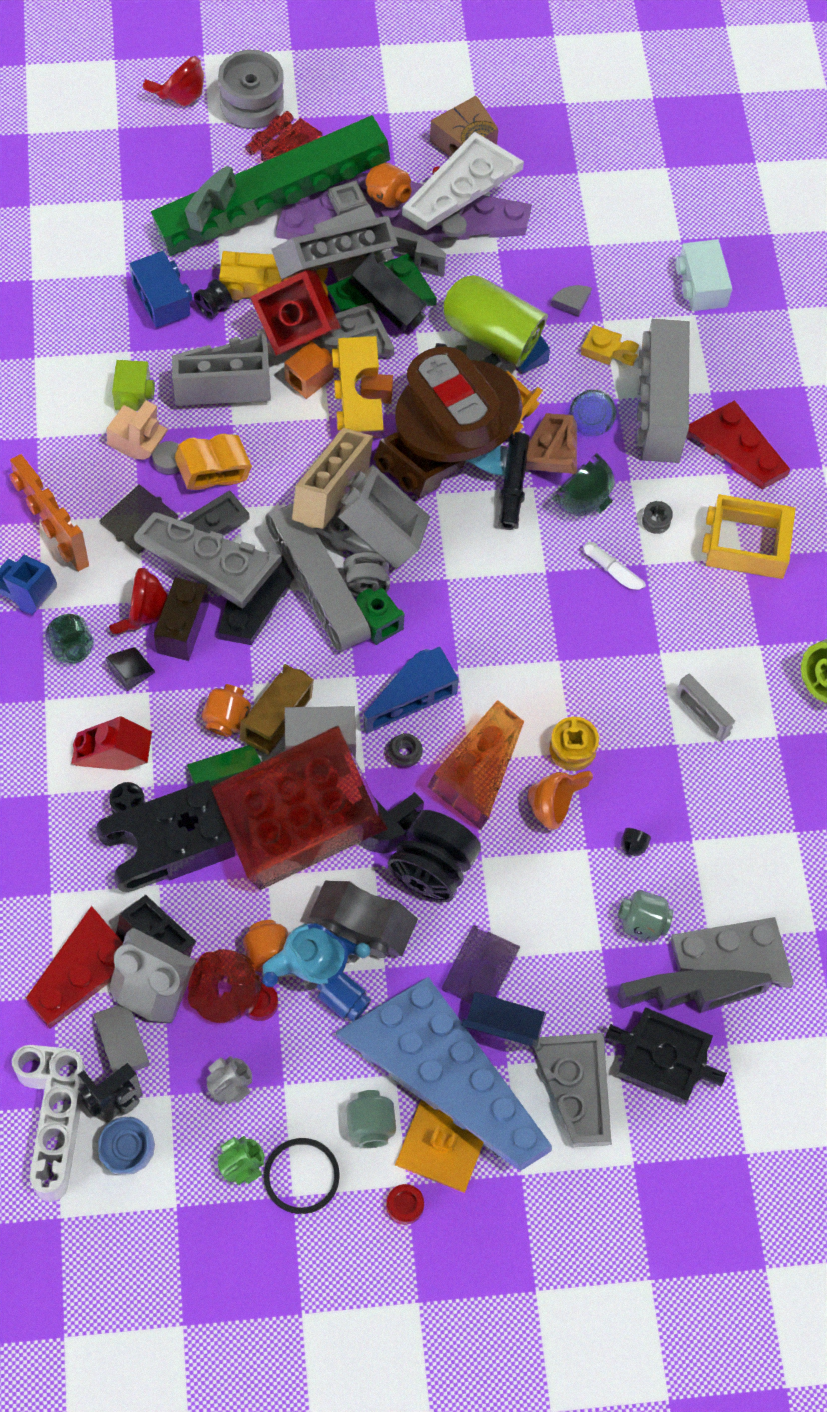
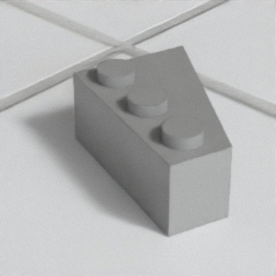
M258 330L257 336L240 340L238 336L229 339V344L216 348H211L210 345L172 355L175 406L271 401L268 346L265 330Z

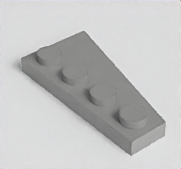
M153 512L134 534L136 543L200 583L207 585L208 588L242 609L282 562L281 554L270 551L269 554L255 549V545L243 541L239 544L224 539L222 534L213 531L206 533L194 529L192 524Z

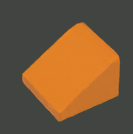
M378 374V376L361 378L360 396L366 399H381L382 403L392 404L393 375Z

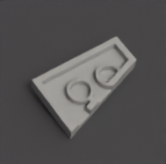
M775 917L672 934L670 941L678 972L690 970H741L768 973L773 980L771 983L779 984V987L792 988L794 984Z
M592 1033L540 1037L537 1048H534L574 1147L612 1145L604 1034Z

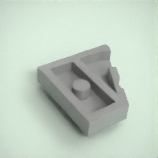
M372 302L336 313L335 315L341 329L319 338L323 348L332 352V349H337L338 338L377 336L378 356H394L395 348Z

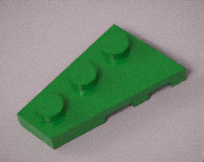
M409 254L383 263L421 299L420 303L426 302L427 306H435L437 304V297ZM352 276L327 286L328 298L338 313L371 303L349 283L353 278Z

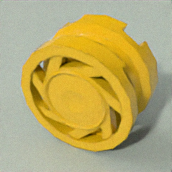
M572 716L562 719L552 731L549 747L552 760L557 766L565 770L578 771L585 769L592 764L596 757L599 745L598 731L585 718Z

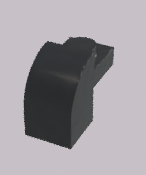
M414 792L387 812L371 793H368L343 812V827L360 846L375 853L394 852L397 845L401 841L406 840L404 830H407L416 813L424 809V801Z

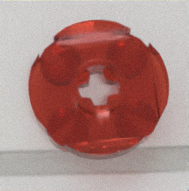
M226 949L206 952L200 956L191 974L188 984V1003L203 1018L211 1022L225 1024L236 1022L242 1016L248 1015L258 1003L261 993L260 976L256 975L251 959L243 953ZM227 976V983L232 985L231 991L224 992L221 996L218 983Z

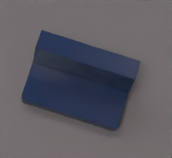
M475 992L468 1018H463L461 1026L537 1048L546 1012Z

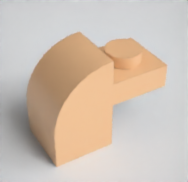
M146 400L138 412L123 405L107 427V445L129 457L140 460L148 459L168 432V429L160 425L157 420V406Z

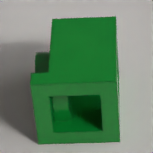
M368 588L357 596L356 603L369 625L371 640L375 645L404 630L405 613L402 609H398L383 588L376 591Z

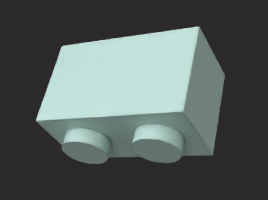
M719 239L683 243L681 254L676 257V271L678 275L683 277V297L685 300L689 299L691 310L699 311L728 307L732 285Z

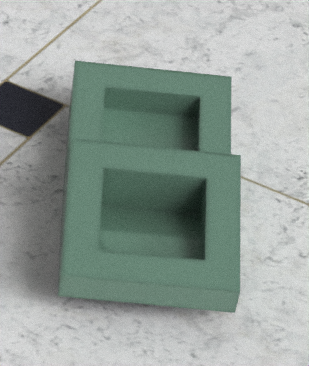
M225 166L216 172L198 189L185 208V213L190 229L202 232L213 208L225 211L237 187L232 167Z

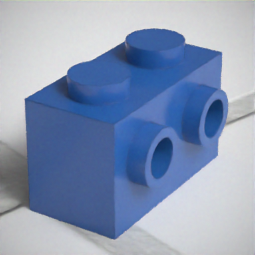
M164 250L129 263L132 284L156 328L190 316L189 302L193 301L192 293L186 283H181L177 264L174 260L169 261Z

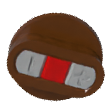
M435 347L420 353L410 363L407 369L409 384L401 393L395 410L396 430L401 441L408 449L430 460L457 462L482 456L501 445L517 427L522 415L523 406L521 394L516 383L503 369L487 362L470 360L465 353L453 347Z

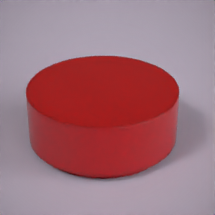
M262 982L248 986L242 995L244 1013L255 1021H265L271 1018L278 1009V995L273 987H266Z
M401 1184L394 1187L387 1197V1213L398 1224L409 1225L416 1222L424 1210V1197L421 1191L410 1184Z

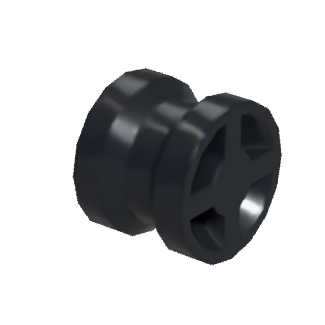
M217 279L210 281L205 290L199 289L194 293V300L198 308L210 319L216 317L220 309H227L233 304L228 289Z
M123 782L115 786L110 793L109 800L112 814L132 808V804L137 806L145 803L142 788L132 782Z

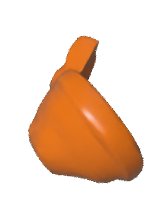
M583 771L576 775L556 772L550 776L543 777L538 783L532 785L528 789L527 800L539 822L547 829H558L567 815L573 793L589 786L590 781L593 779V774L591 771Z

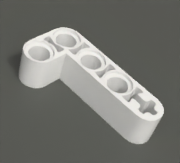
M25 1045L14 1053L12 1067L22 1085L29 1088L45 1089L30 1170V1182L41 1200L55 1202L66 1194L69 1185L82 1108L81 1099H83L77 1090L81 1086L77 1074L83 1070L86 1072L80 1054L75 1050ZM32 1060L40 1062L39 1068L32 1073L22 1071L23 1066L27 1062ZM67 1064L77 1066V1070L73 1075L68 1077L59 1075V1071L63 1066ZM60 1100L71 1102L70 1108L64 1113L52 1111L54 1105ZM55 1136L65 1138L64 1145L57 1150L46 1148L47 1142ZM48 1163L53 1164L52 1172L57 1181H51L49 1187H44L42 1181L48 1180L50 1174Z

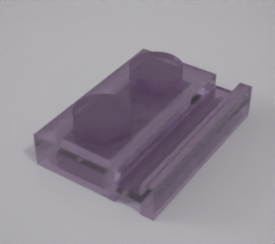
M473 925L442 986V990L445 992L449 991L457 995V998L472 1004L475 992L497 998L519 953L520 946L491 932L486 933L478 929V926Z

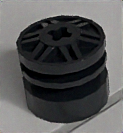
M420 810L416 813L405 832L407 840H403L397 845L396 852L391 855L387 862L388 869L404 886L425 898L437 902H450L457 893V887L464 881L462 872L471 869L479 855L481 843L467 827L455 819L432 810Z

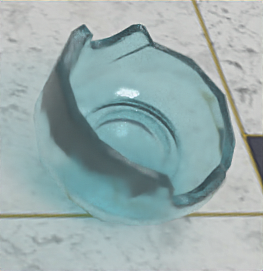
M587 389L576 395L572 400L569 415H573L579 433L584 436H599L612 429L617 417V410L609 394L599 389Z

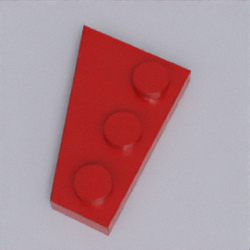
M735 400L689 424L686 438L689 440L694 438L703 444L705 451L713 456L717 454L731 464V469L762 490L789 475L790 468Z
M92 905L26 997L28 1004L49 1029L111 982L115 969L114 954L123 945V942Z

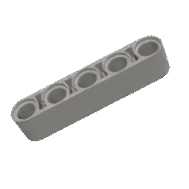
M294 503L266 514L265 520L272 538L335 649L341 652L370 639L369 625L315 529L304 525V523L292 520Z

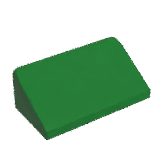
M250 745L187 764L193 785L209 780L213 791L263 776L261 760L255 748Z

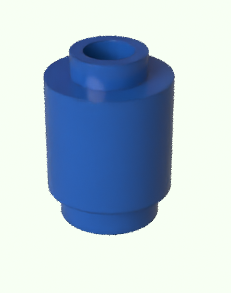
M344 972L337 979L316 986L320 990L317 998L344 1020L346 1018L352 1022L357 1020L372 1001L366 995L367 991Z

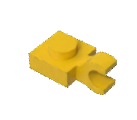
M593 324L581 347V355L610 365L612 359H616L626 365L633 366L638 357L636 352L639 344L630 340L621 342L622 334Z

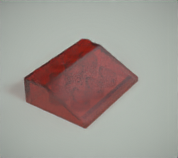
M338 725L211 787L246 876L259 890L271 886L388 829L376 800Z

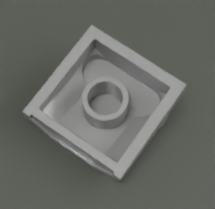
M132 928L126 933L123 945L114 954L115 969L109 991L119 1005L145 1019L172 1023L178 1012L196 960Z

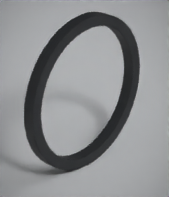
M295 1138L279 1145L269 1156L264 1169V1183L269 1197L278 1207L294 1214H308L320 1210L332 1200L339 1185L340 1172L334 1154L321 1142L309 1138ZM310 1145L324 1152L332 1163L334 1169L332 1188L328 1195L315 1205L293 1207L281 1201L273 1192L269 1178L271 1166L275 1158L291 1146Z

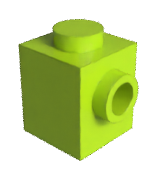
M116 360L112 388L115 410H120L125 405L134 411H138L146 400L154 399L155 382L150 378L149 363L147 361Z

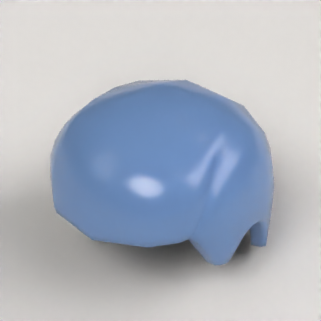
M120 1117L113 1120L104 1127L98 1138V1157L110 1172L119 1175L137 1173L148 1165L154 1155L155 1141L153 1134L145 1123L135 1117Z

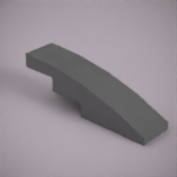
M690 970L658 974L622 983L617 996L622 1008L656 998L661 1011L695 1000L699 1013H703L765 993L773 980L768 973L741 970Z

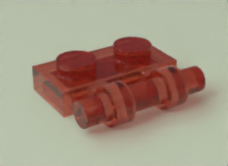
M285 111L281 116L276 115L270 120L269 126L265 130L256 132L251 137L252 141L245 148L250 155H254L260 150L261 161L265 162L322 137L323 133L302 118L291 124L294 117L289 111Z

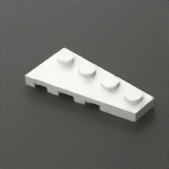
M474 132L402 207V215L423 229L428 230L523 170L524 161Z

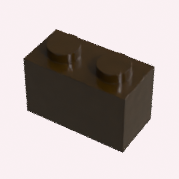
M177 577L174 578L154 632L157 653L186 661L190 660L209 607L207 585Z

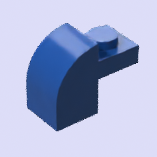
M25 554L17 562L8 558L0 567V595L16 602L19 609L23 612L35 613L57 588V581L50 567Z

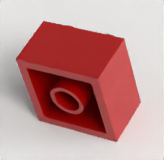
M305 270L250 297L276 356L287 354L311 341L341 329L316 270Z

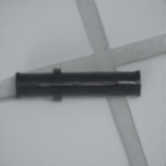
M515 432V434L512 433L509 436L503 489L499 492L501 509L498 526L506 530L519 528L521 503L525 500L523 482L530 436L521 432Z

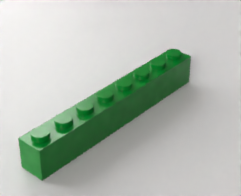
M368 116L235 174L237 187L225 211L213 208L202 232L190 229L185 213V208L196 192L152 210L151 214L156 230L170 256L187 251L190 247L206 240H212L222 233L242 227L254 219L269 215L286 205L297 203L302 198L318 191H324L334 184L351 179L359 173L391 160L388 140L374 116Z

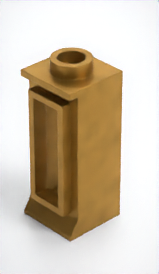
M284 664L282 673L280 672L248 713L247 718L241 720L240 740L269 756L285 735V707H305L312 698L314 679L309 677L303 670L294 669Z

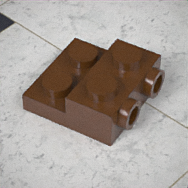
M397 432L380 440L373 458L376 461L377 468L382 473H390L399 481V485L404 492H412L418 498L439 488L444 477L463 468L466 460L440 462L421 457L404 445Z

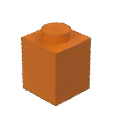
M313 341L309 342L284 362L285 381L305 399H308L334 378L331 353L325 348H320Z

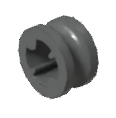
M650 502L644 509L642 517L643 527L653 534L664 533L671 525L673 511L665 502ZM652 514H654L655 517L657 514L662 515V521L660 520V518H658V521L653 520Z

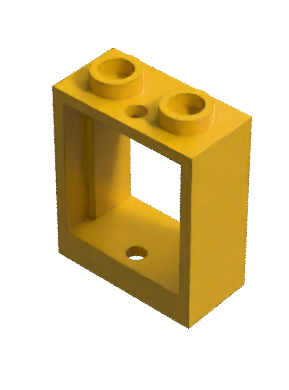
M718 494L715 506L709 505L705 525H710L711 530L710 534L705 533L702 544V552L707 553L705 566L783 579L790 561L796 507ZM722 520L775 528L773 556L718 546Z

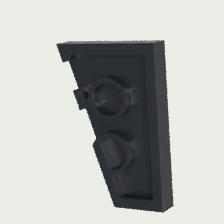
M283 555L282 562L243 609L227 599L218 632L220 640L247 645L253 644L272 616L273 609L280 599L285 597L290 589V584L295 578Z

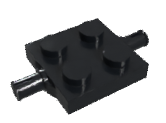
M645 1007L639 1023L631 1032L610 1024L606 1033V1039L625 1046L624 1061L617 1076L686 1105L693 1087L701 1078L720 1087L724 1083L727 1072L706 1065L707 1051L713 1035Z

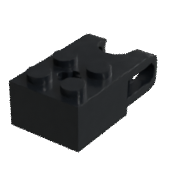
M209 780L107 816L97 823L95 829L99 840L104 845L129 844L137 849L133 858L119 865L115 870L114 880L117 888L122 892L135 891L167 878L170 881L236 856L234 839Z

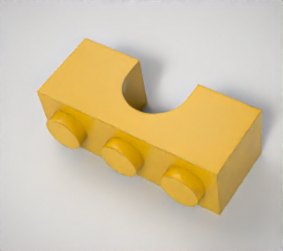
M377 336L338 338L337 349H332L333 368H339L340 380H334L335 399H341L342 411H336L337 430L340 431L342 428H347L372 435L373 438H382L384 427L381 399L363 398L355 389V384L359 379L366 376H378Z

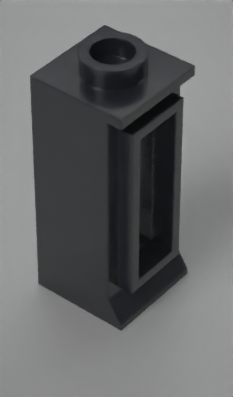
M373 252L351 274L353 278L349 283L372 302L403 333L409 327L415 330L426 318L423 312L427 307V303L425 302L422 305L420 303L421 299L381 261L377 263Z

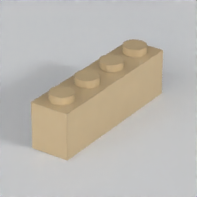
M347 428L341 429L296 484L292 520L304 523V525L311 528L324 529L341 507V499L350 489L347 486L350 479L358 471L364 473L369 469L373 442L372 435Z

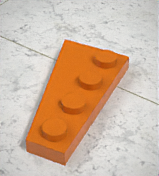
M19 454L11 458L10 463L13 473L9 474L12 484L18 492L24 491L27 496L25 501L32 514L36 515L39 513L43 519L41 524L50 539L56 538L60 544L57 548L66 563L71 561L78 572L90 566L83 531L78 525L73 527L70 515L64 507L59 509L55 496L49 488L42 491L44 486L40 477L24 456Z

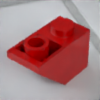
M119 716L77 732L73 742L74 752L71 764L81 767L123 771L148 763L153 731Z

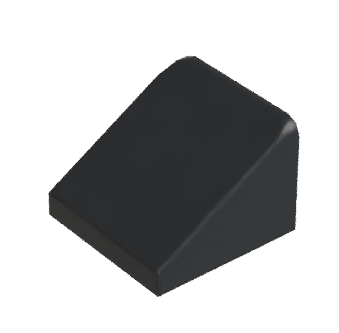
M136 647L116 652L106 657L109 670L127 691L155 673V670Z

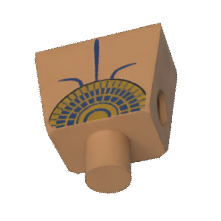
M475 95L431 120L430 141L451 157L474 132L497 145L498 127Z

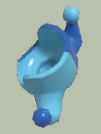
M317 923L302 924L293 929L287 936L283 950L263 964L262 983L266 987H274L278 983L279 977L293 974L311 983H329L337 979L344 971L348 956L356 955L362 959L370 955V946L363 942L357 945L342 936L337 937L326 927Z

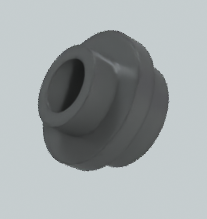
M400 734L394 737L389 744V757L398 766L411 767L417 764L422 757V744L412 734ZM407 748L411 751V754L402 755L399 751Z

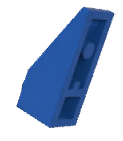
M440 646L432 650L424 649L415 654L364 713V730L366 734L457 694L459 678Z

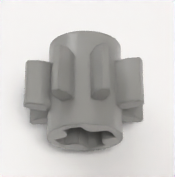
M231 1056L224 1060L220 1057L208 1067L211 1074L206 1078L207 1089L217 1101H226L227 1104H230L235 1100L239 1103L251 1093L247 1086L252 1083V1072L243 1060L239 1058L233 1059Z

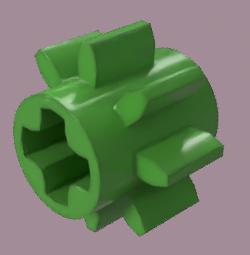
M245 1136L238 1140L233 1137L221 1145L224 1153L218 1156V1168L226 1180L236 1182L237 1185L243 1182L250 1184L262 1175L259 1167L264 1165L265 1155L263 1149L255 1140L246 1139Z

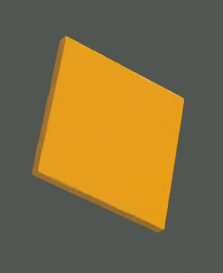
M420 1100L395 1166L465 1193L484 1142L467 1129L463 1130L453 1123V1119L438 1109L437 1111L423 1100Z

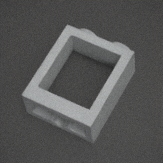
M372 465L364 473L358 471L348 482L347 486L350 489L341 499L343 506L338 517L397 569L419 551L430 516L380 470Z

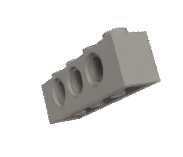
M384 216L291 238L271 250L280 277L285 279L305 270L317 271L366 259L372 252L377 256L398 246L389 216Z

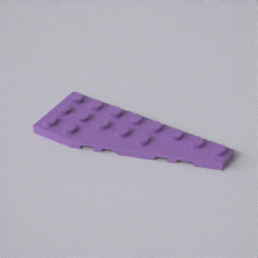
M363 172L351 179L334 184L324 191H318L302 198L297 203L284 206L276 229V237L286 240L315 233L313 230L314 225L338 216L328 196V189L357 181L376 218L389 216L392 226L413 232L431 242L442 241V237L450 236L443 232L442 225H434L430 229L425 230L402 215V207L424 184L411 182L412 192L409 199L398 207L388 208L370 198L366 186L368 173ZM482 195L465 206L461 216L464 217L467 223L466 232L458 237V240H467L470 235L483 234L489 235V238L526 235L532 204Z

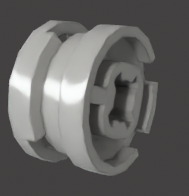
M372 552L357 553L347 557L343 562L344 582L353 597H357L368 588H372L373 591L383 588L386 593L390 589V577L388 576L389 562L380 554Z

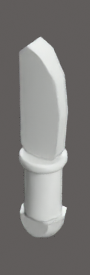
M587 542L584 544L585 554L603 566L604 570L608 571L621 584L636 590L646 587V583L620 562H616V558L608 555L598 547L597 543Z

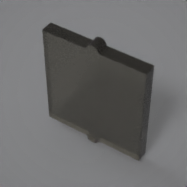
M139 484L104 515L99 522L115 535L117 542L122 541L139 555L145 548L135 542L134 534L153 512L174 519H178V514L162 502L161 497H155Z

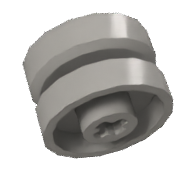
M248 49L235 52L223 61L219 67L218 74L220 107L223 115L233 124L245 128H259L269 125L278 119L284 108V74L280 62L271 54L260 50Z

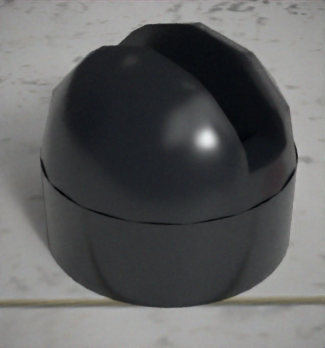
M625 828L621 838L622 849L628 855L640 856L648 848L651 836L634 828Z

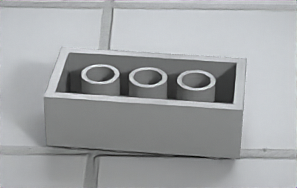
M652 318L649 331H643L642 350H639L638 369H641V376L639 375L637 394L641 395V402H638L637 421H640V428L637 430L636 447L642 448L641 460L680 463L689 429L690 321Z

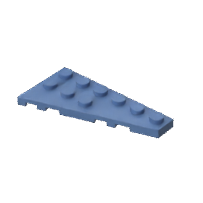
M429 977L336 1032L337 1039L362 1053V1057L370 1063H376L391 1074L392 1079L435 1110H441L452 1118L453 1123L463 1130L467 1129L484 1142L486 1147L518 1170L522 1171L552 1151L551 1143L466 1027L461 1026L462 1022Z

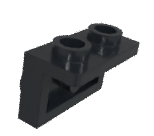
M128 1063L98 1086L95 1085L84 1070L77 1074L81 1086L77 1089L83 1098L81 1101L94 1118L100 1114L106 1123L120 1113L125 1115L131 1112L139 1104V1098L143 1096L138 1076Z

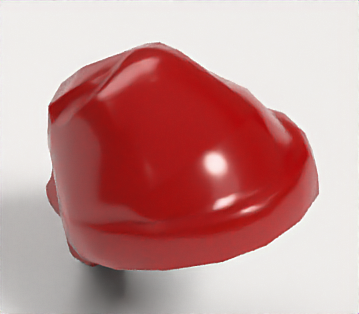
M192 56L163 85L145 79L142 87L148 92L157 94L162 100L170 99L181 106L191 105L203 94L204 71L201 66V60L196 56Z
M137 569L134 578L129 618L109 625L112 634H121L127 630H138L143 624L159 621L168 593L164 590L158 578L151 574L148 569Z

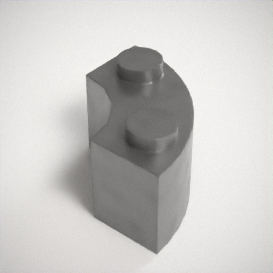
M327 880L324 881L308 917L313 922L326 927L337 937L342 936L355 944L362 942L368 944L371 950L370 954L379 958H386L387 954L403 956L418 920L415 915L397 900L373 895L360 889L350 881Z

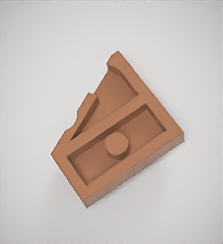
M545 414L529 442L526 462L527 470L576 474L577 423L573 415Z

